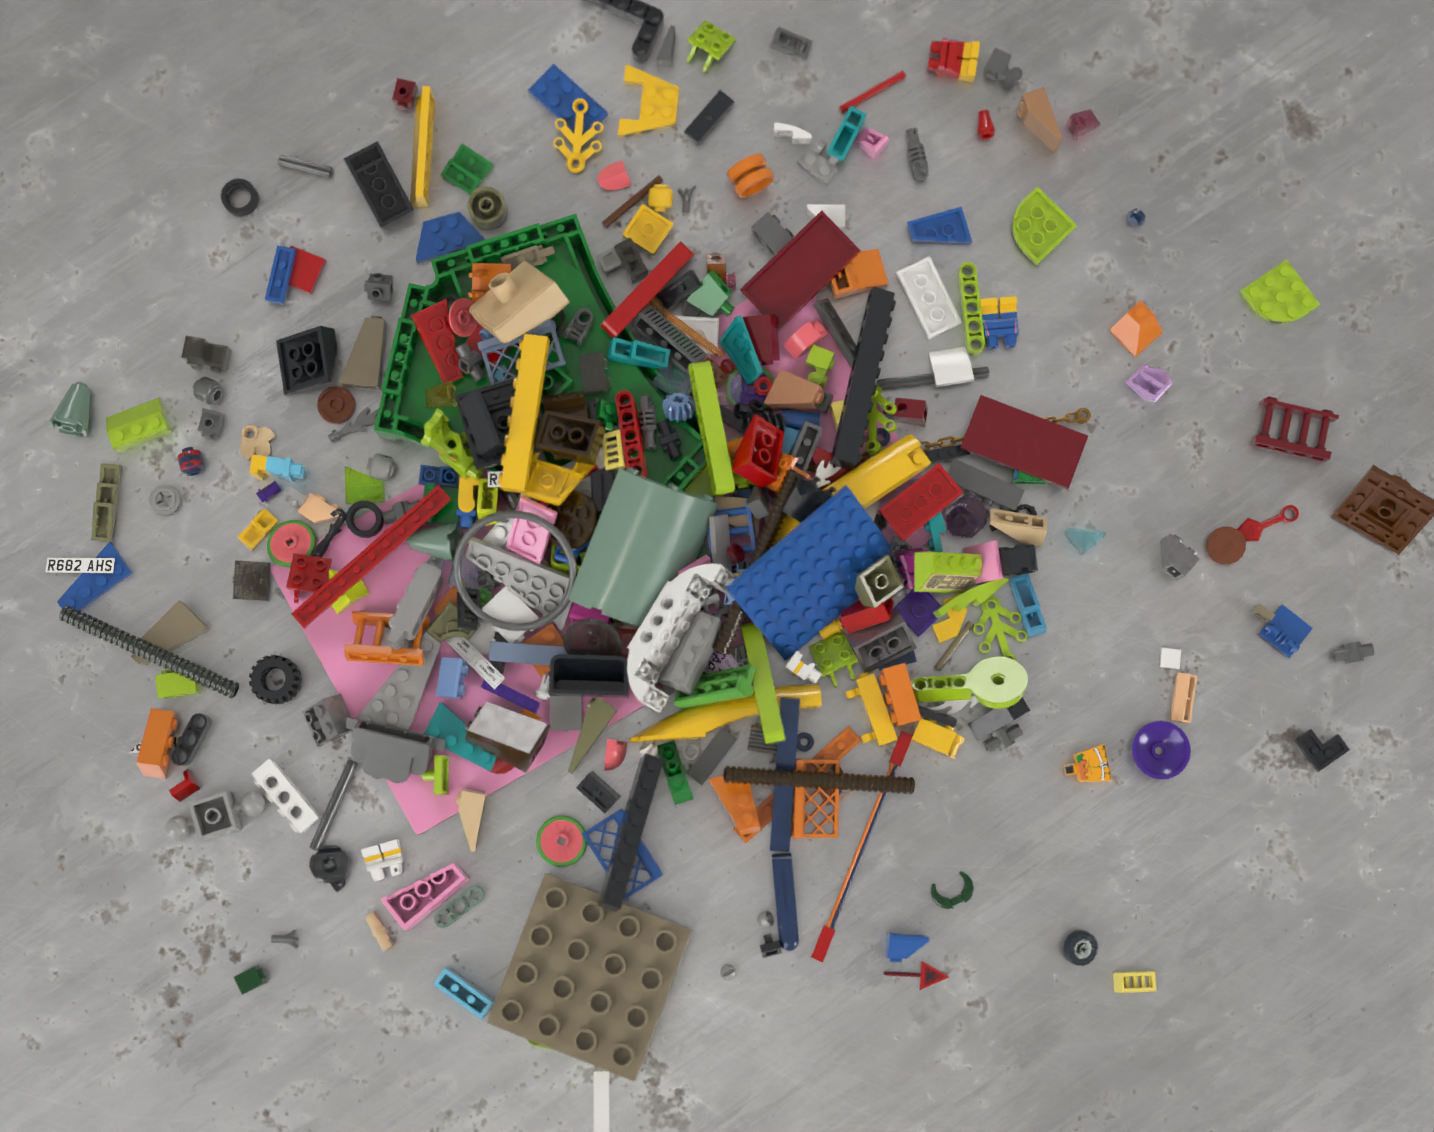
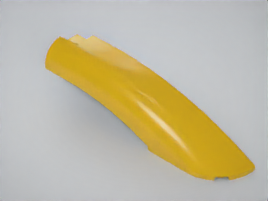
M908 434L823 490L833 486L836 488V492L831 494L835 495L846 485L863 508L866 509L898 486L927 469L931 461L920 448L921 443L913 435ZM788 515L785 519L783 518L782 521L784 523L780 525L781 530H778L777 533L779 535H776L775 538L777 540L773 544L776 545L800 523Z

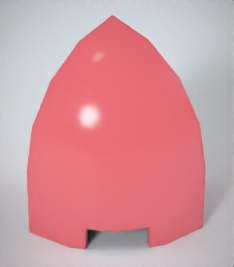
M623 160L605 167L599 173L598 183L601 187L607 190H618L631 186Z
M607 739L605 771L613 770L622 764L626 756L627 742Z

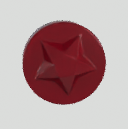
M734 543L727 547V555L733 563L738 564L744 560L745 553L739 544Z

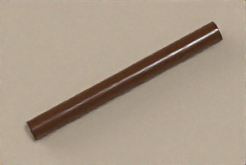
M658 175L601 222L603 226L607 228L649 193V189L654 187V184L663 182L662 177Z

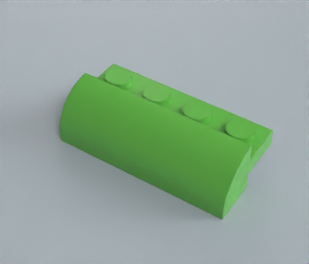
M752 665L702 674L692 695L677 690L674 703L679 708L685 709L749 697L755 690L751 682L756 669Z

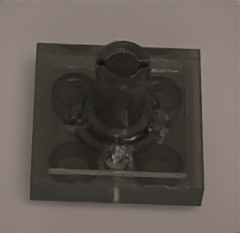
M235 560L234 576L232 578L234 579L232 581L234 584L233 599L269 601L271 563Z

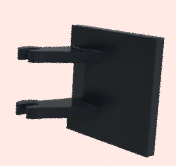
M816 476L808 481L799 477L781 511L801 523L833 496L831 493L836 492V488L831 486L829 489L820 490L817 488L818 485H816L817 482L821 481L819 477Z

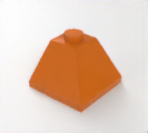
M1141 300L1109 330L1134 357L1138 356L1163 333L1154 313Z

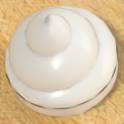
M652 741L643 743L639 747L640 756L642 757L646 753L657 757V745L652 743Z

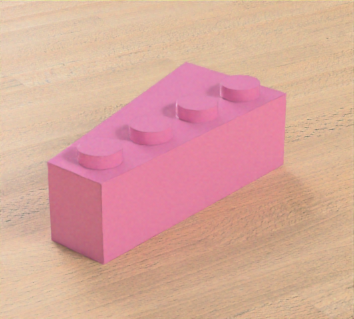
M453 863L380 900L404 930L410 931L469 881V878L458 865Z

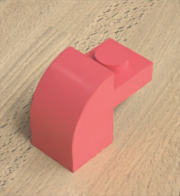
M816 319L813 322L809 321L798 329L783 346L794 359H797L807 353L813 344L824 339L829 333Z

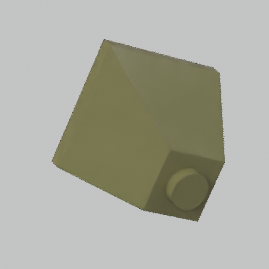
M886 554L857 575L855 590L862 605L876 608L904 586L889 555Z

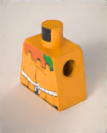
M1105 744L1072 755L1074 763L1063 765L1065 775L1076 774L1078 782L1112 781Z

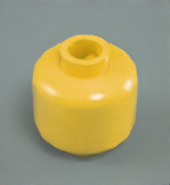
M654 184V187L649 189L648 205L654 207V211L665 212L666 208L672 207L673 190L669 188V185Z

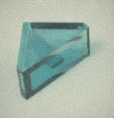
M1067 528L1064 535L1082 555L1104 538L1106 532Z

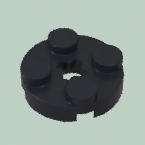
M326 845L319 848V851L311 856L309 867L317 882L334 883L345 879L350 862L347 853L341 850L340 847ZM328 861H332L334 864L331 867L325 866L328 864Z

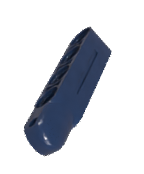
M791 853L772 854L779 943L784 950L792 951L799 944Z

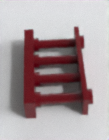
M1266 397L1259 402V405L1266 407L1261 433L1252 438V446L1321 462L1330 460L1332 452L1326 451L1325 443L1329 423L1338 420L1339 415L1333 414L1334 412L1331 410L1319 411L1280 402L1275 397ZM1274 409L1285 411L1280 437L1277 439L1270 438L1269 435ZM1292 413L1303 415L1299 440L1296 443H1291L1287 439ZM1311 417L1322 420L1318 443L1314 448L1307 446L1308 444L1306 443Z

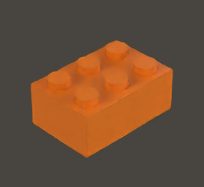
M905 663L882 669L878 676L880 687L885 689L883 698L885 705L890 706L891 712L889 716L892 724H895L897 728L920 721L921 716Z

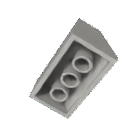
M698 612L690 623L689 629L681 638L679 646L675 648L669 662L660 673L657 682L692 695L714 651L713 646L717 644L715 642L719 639L718 634H721L720 629L724 627L721 620L707 613Z

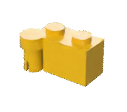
M921 718L912 740L955 759L960 745H963L965 738L955 733L953 727L948 725L941 727L937 725V721Z

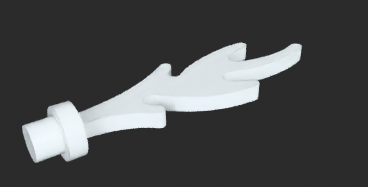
M822 460L815 474V477L817 476L821 479L820 482L816 483L818 485L817 488L830 484V481H825V479L834 475L841 467L837 466L834 468L829 461L827 468H824V461Z
M971 696V700L944 701L939 706L926 708L940 710L952 706V709L947 714H953L961 710L968 701H971L970 708L979 703L975 696Z

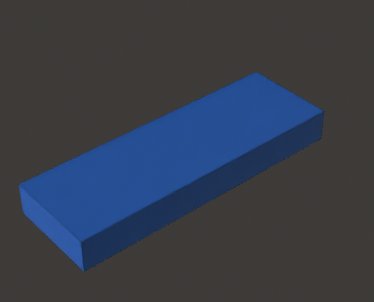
M277 245L265 301L285 304L297 252L296 249Z

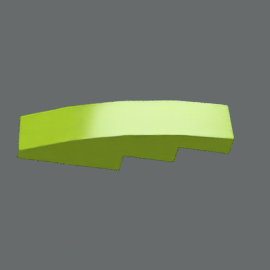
M1007 578L994 580L969 589L947 601L935 610L933 614L936 618H940L952 608L957 613L971 602L976 607L1009 580Z

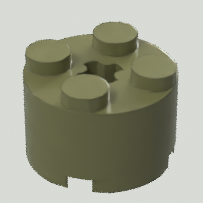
M489 186L479 187L472 192L467 203L472 221L481 229H493L500 226L507 216V206L501 192Z

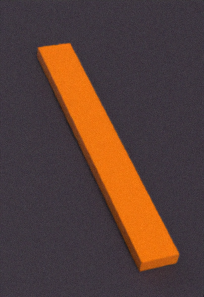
M848 726L812 759L840 760L861 739ZM806 763V771L808 773L809 771L815 772L817 770L814 764ZM827 764L822 770L827 772L834 764ZM773 793L756 808L760 830L772 821ZM736 826L733 828L745 843L758 833L755 832L741 836Z

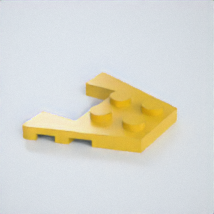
M625 65L624 83L643 85L639 120L620 118L618 137H624L632 133L638 134L641 131L650 129L656 130L675 126L679 87L630 65Z
M540 452L533 454L527 494L522 493V495L559 506L591 471L594 465L576 462L574 469L570 470L537 460Z

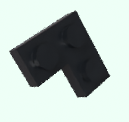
M1309 729L1294 740L1316 772H1320L1350 750L1339 734H1336L1322 744L1312 729Z

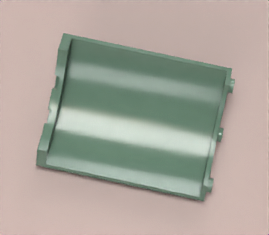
M628 467L627 469L619 468L568 599L588 609H591V607L598 610L601 609L603 610V615L640 627L667 581L671 582L678 576L677 571L696 561L710 526L709 517L714 516L719 503L712 501L713 497L702 493V496L688 493L679 490V486L671 483L668 486L639 475L638 470Z

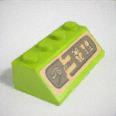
M915 552L914 592L963 593L969 590L982 574V554Z

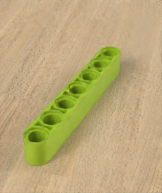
M710 361L689 363L690 382L712 493L714 495L732 493L735 490L712 366Z
M754 622L741 624L748 663L756 669L752 683L755 689L754 692L765 744L785 741L763 633Z

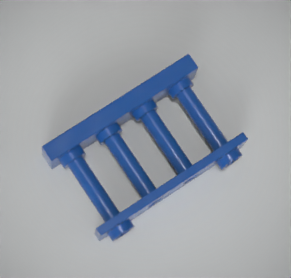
M749 499L745 502L746 507L716 509L714 516L728 514V517L747 514L749 526L729 528L730 536L750 533L751 545L741 546L744 553L753 552L757 548L755 547L757 538L754 516L747 507ZM709 526V529L707 531V537L712 562L711 536ZM732 566V573H737V566Z

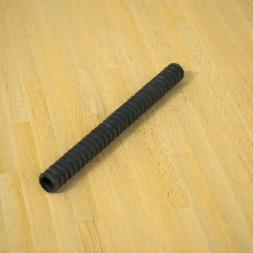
M66 605L60 612V621H65L67 624L70 623L71 626L76 625V628H81L82 631L87 630L88 634L92 633L93 636H97L99 639L103 638L104 641H108L110 644L114 643L115 646H119L121 649L130 650L132 654L141 655V658H147V661L152 660V663H157L158 666L163 665V668H168L169 671L174 670V673H179L180 676L185 675V678H190L191 681L196 680V683H201L202 686L207 685V688H212L213 691L218 690V693H223L224 696L229 695V698L232 699L239 690L238 682L234 683L233 680L229 681L227 677L218 676L216 672L207 671L205 667L196 666L194 662L190 663V660L185 661V658H179V655L174 656V653H168V650L163 651V648H158L157 645L152 646V643H147L146 640L141 641V638H136L135 635L130 636V633H125L124 630L119 631V628H114L113 625H109L106 622L103 623L102 620L98 621L97 618H92L91 615L87 616V613H82L80 610L76 611V608Z

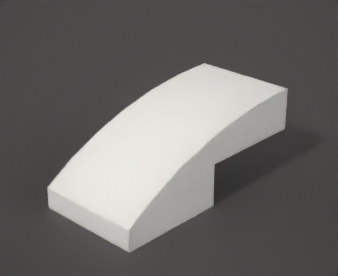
M774 123V136L792 137V144H811L810 133L792 125Z

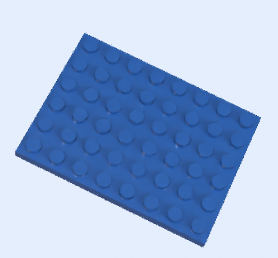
M845 485L725 588L786 661L817 635L820 630L842 613V610L851 606L859 599L855 590L857 575L886 554L891 559L893 548L852 491Z

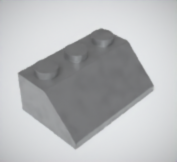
M898 609L892 611L891 619L846 634L864 673L871 672L917 648Z

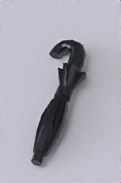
M336 509L332 511L330 515L335 517L339 514V517L334 524L330 523L329 532L315 547L311 556L322 557L326 553L330 541H332L336 534L342 531L340 528L346 520L344 510Z

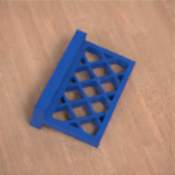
M623 809L618 810L582 833L606 873L608 867L605 862L610 863V860L602 859L600 855L601 847L614 849L624 815ZM612 819L618 824L616 833L605 831L607 822ZM593 831L602 832L600 844L592 842L588 835ZM605 833L616 835L613 847L602 844ZM642 839L636 854L639 858L638 864L633 866V868H636L634 880L629 879L630 882H633L632 891L625 894L623 900L664 875ZM639 869L647 871L651 877L646 882L636 881ZM636 883L641 884V885H639L638 887L635 888V884H636Z

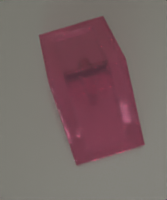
M1091 109L1073 113L1066 123V126L1076 140L1100 125Z

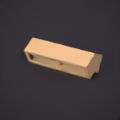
M1177 673L1169 721L1190 724L1198 676Z

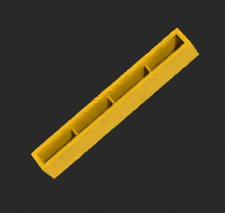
M524 334V340H520L519 351H522L521 358H518L516 363V370H519L518 377L514 378L513 389H516L515 397L512 396L510 408H513L512 416L509 415L507 427H510L509 435H506L504 440V446H507L506 454L502 455L501 465L504 468L503 473L499 474L498 484L501 485L503 491L527 494L550 344L547 336Z

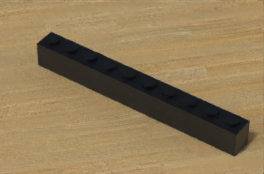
M873 286L868 294L830 459V464L852 470L856 465H859L862 454H859L860 447L862 448L865 443L863 433L869 425L867 416L873 407L871 398L875 395L877 389L875 380L878 379L881 372L879 362H882L885 351L882 349L883 345H886L889 336L886 331L892 322L890 313L896 305L894 292Z

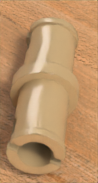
M374 911L365 916L364 918L373 932L372 936L376 937L382 951L384 952L392 948L394 944L386 932L387 928L382 925L376 912Z

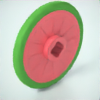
M285 521L276 526L270 533L267 540L268 554L272 561L279 566L291 567L294 553L312 555L316 545L315 534L311 527L302 521Z
M569 816L552 817L542 824L537 833V850L540 856L553 866H570L576 863L586 850L587 841L582 835L585 830L577 820ZM559 837L566 838L563 846L557 843Z

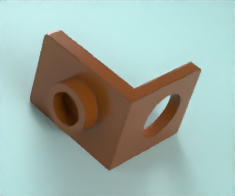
M725 254L706 255L707 274L714 270L726 284Z

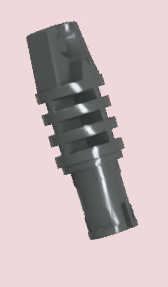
M910 128L905 132L909 143L907 151L911 168L916 180L927 179L929 176L928 162L924 145L920 143L917 128Z
M646 395L640 397V407L638 409L641 433H643L644 449L654 450L656 449L655 432L657 430L656 408L652 403V398Z

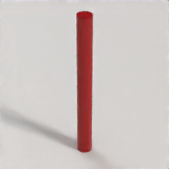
M903 70L840 105L838 107L840 112L843 113L849 110L850 106H856L905 78V72Z

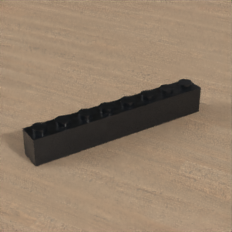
M645 753L639 760L597 904L599 907L614 912L621 909L663 764V759Z

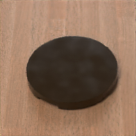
M573 490L559 506L548 505L547 508L558 512L554 526L564 535L572 549L585 545L593 537L598 524V510L592 498L587 494ZM551 534L549 538L550 541L555 545L562 547L558 540Z

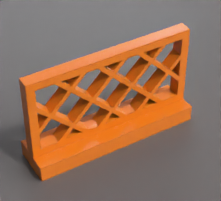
M796 759V772L798 770L803 772L806 770V763L814 764L817 768L816 771L824 772L822 769L827 764H834V772L840 773V760ZM795 786L790 837L838 838V788L828 796L819 787L809 796L805 788L802 786L797 788ZM819 791L826 797L820 805L812 799ZM809 801L817 807L810 815L805 812V805ZM828 801L833 805V811L829 815L821 809ZM818 811L826 817L819 825L812 819ZM810 820L816 828L811 833H804V825ZM828 820L833 825V833H825L821 829Z

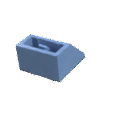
M442 657L436 696L461 700V697L465 696L466 685L464 684V678L468 677L469 665H467L465 660Z

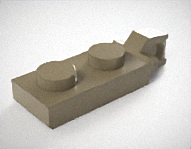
M535 245L503 256L501 260L502 263L511 264V271H513L523 261L528 262L533 267L547 262L546 257L555 254L553 246L543 249L542 245Z

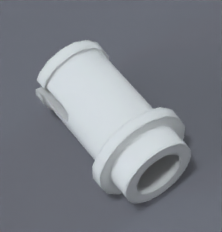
M547 675L543 676L540 687L535 692L537 693L536 697L544 701L550 698L549 676Z

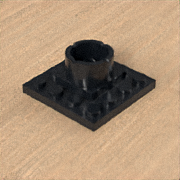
M514 379L480 388L503 446L505 436L509 435L510 427L502 426L507 423L508 416H512L513 408H510L511 397H515L516 389H513ZM473 391L455 396L458 408L461 407L459 401ZM541 408L539 409L535 441L543 419ZM462 419L476 470L479 471L501 464L502 455L506 454L507 446H504V451L483 459L474 450L473 444L476 442L473 436L469 437L465 426L469 425L467 419ZM535 446L533 448V454L544 451Z

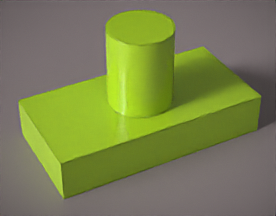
M434 755V769H426L422 774L423 781H434V795H449V756Z

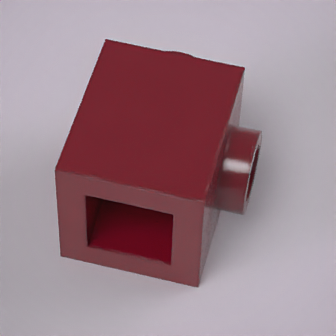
M397 78L392 97L393 103L397 108L407 110V108L413 109L418 90L416 82Z

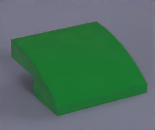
M461 143L454 157L449 159L440 175L471 195L481 185L494 164Z

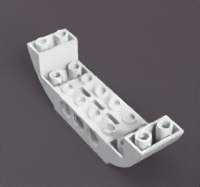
M699 565L681 573L671 582L667 581L627 647L630 649L627 673L632 691L640 702L658 713L666 705L669 696L653 685L659 679L660 673L669 662L675 648L679 646L681 638L689 629L695 615L700 611V607L709 596L712 587L731 595L725 587L737 576L723 565Z

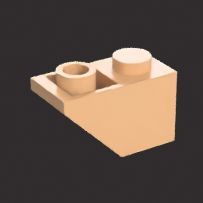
M309 493L297 512L318 525L336 521L339 514L335 517L330 514L332 511L342 508L334 503L330 506L325 502L326 498L318 493L316 495Z

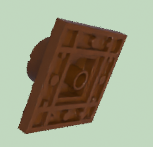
M1372 465L1335 509L1332 517L1399 555L1434 517V499L1413 488L1402 477L1391 475Z

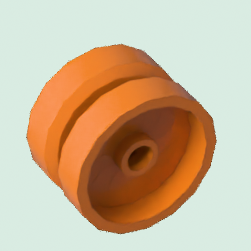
M757 153L737 162L727 171L726 175L730 182L736 184L734 189L739 198L752 196L765 189L774 181L775 176L772 170L765 168L767 161L763 154Z

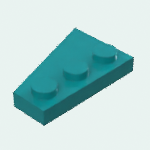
M742 315L736 316L718 341L747 384H754L763 370Z

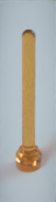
M654 297L648 304L647 308L649 306L654 307L667 320L718 358L724 356L722 350L665 309L662 301L657 297Z

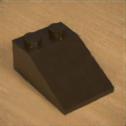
M545 410L534 446L575 462L595 466L606 430L599 420Z

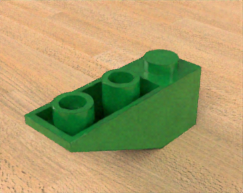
M672 740L657 745L659 757L663 759L662 767L674 804L677 805L692 800L693 796L675 741Z

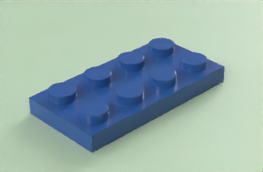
M554 63L528 89V92L558 119H564L567 127L574 134L576 112L573 110V102L576 99H584L588 104V111L584 114L582 135L592 128L594 122H602L608 115V112ZM579 104L578 110H583L584 105Z

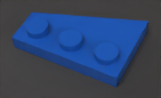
M962 207L907 222L911 239L914 242L972 244V238Z

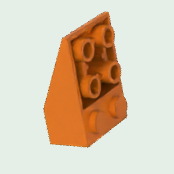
M878 249L861 251L829 282L834 300L871 290L873 286L879 288L889 285Z

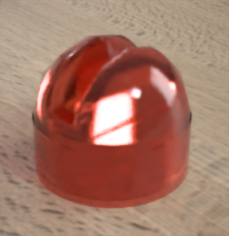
M724 359L720 363L721 369L727 375L735 370V365L731 359ZM725 362H727V363L729 364V366L731 367L730 370H729L728 367L724 364Z

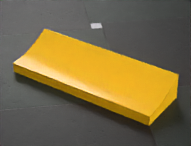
M422 86V93L416 98L410 203L415 207H428L435 107V98L430 86Z

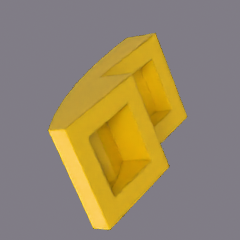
M264 508L237 537L252 551L278 523V520Z

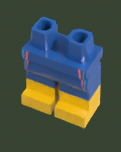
M1017 296L999 297L998 301L997 298L980 299L987 348H998L999 339L1005 340V348L1015 347L1019 334L1016 307Z

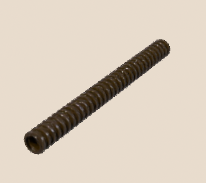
M786 470L787 475L783 478L785 479L784 482H781L780 492L776 494L778 497L774 499L773 509L769 511L771 514L767 516L766 526L762 528L764 531L760 533L761 538L757 540L759 543L755 545L757 548L753 550L754 555L750 557L752 560L748 562L750 564L749 567L774 546L773 542L777 540L775 537L779 535L777 532L781 530L780 525L784 523L782 520L786 518L784 516L785 513L781 509L797 479L802 477L800 474ZM736 600L732 601L733 606L729 608L731 610L727 613L728 618L725 617L726 622L723 623L722 626L724 627L720 629L721 634H718L719 639L715 642L717 644L713 646L715 651L725 655H729L730 652L728 650L732 648L733 638L737 636L735 633L739 631L740 621H743V615L746 614Z
M726 766L723 773L725 783L730 781L732 784L735 782L737 784H741V782L743 784L749 783V785L753 783L759 785L760 783L763 786L765 784L767 786L771 784L777 786L778 784L780 787L783 785L785 787L789 785L791 787L797 786V788L801 786L806 788L808 786L815 789L819 787L824 789L826 787L829 790L830 788L832 790L838 788V790L844 789L845 791L848 789L850 791H854V789L860 791L861 789L863 792L866 790L868 792L872 790L873 792L879 791L880 793L884 791L885 793L896 792L897 794L901 792L906 794L908 792L911 795L915 790V780L913 777L902 778L898 776L896 778V776H892L890 778V776H872L870 774L868 776L866 774L862 776L857 774L855 776L853 773L850 775L845 773L843 775V773L837 774L833 772L831 774V772H827L826 774L825 772L819 773V771L815 773L809 771L808 773L806 770L803 772L801 770L797 772L792 770L790 772L789 769L785 771L780 769L778 771V769L772 770L768 768L766 770V768H762L760 770L758 767L756 769L753 767L749 769L744 767L742 769L741 766H738V768L736 766L731 768Z

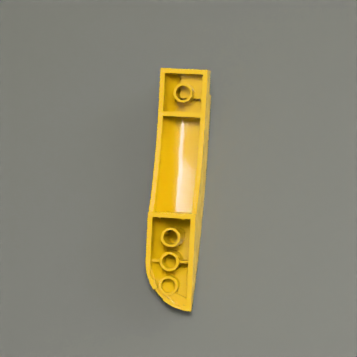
M820 684L774 686L778 707L780 705V697L800 698L799 709L820 708L822 706ZM755 692L749 697L685 708L629 738V743L706 738L707 733L724 725L758 715L759 711Z

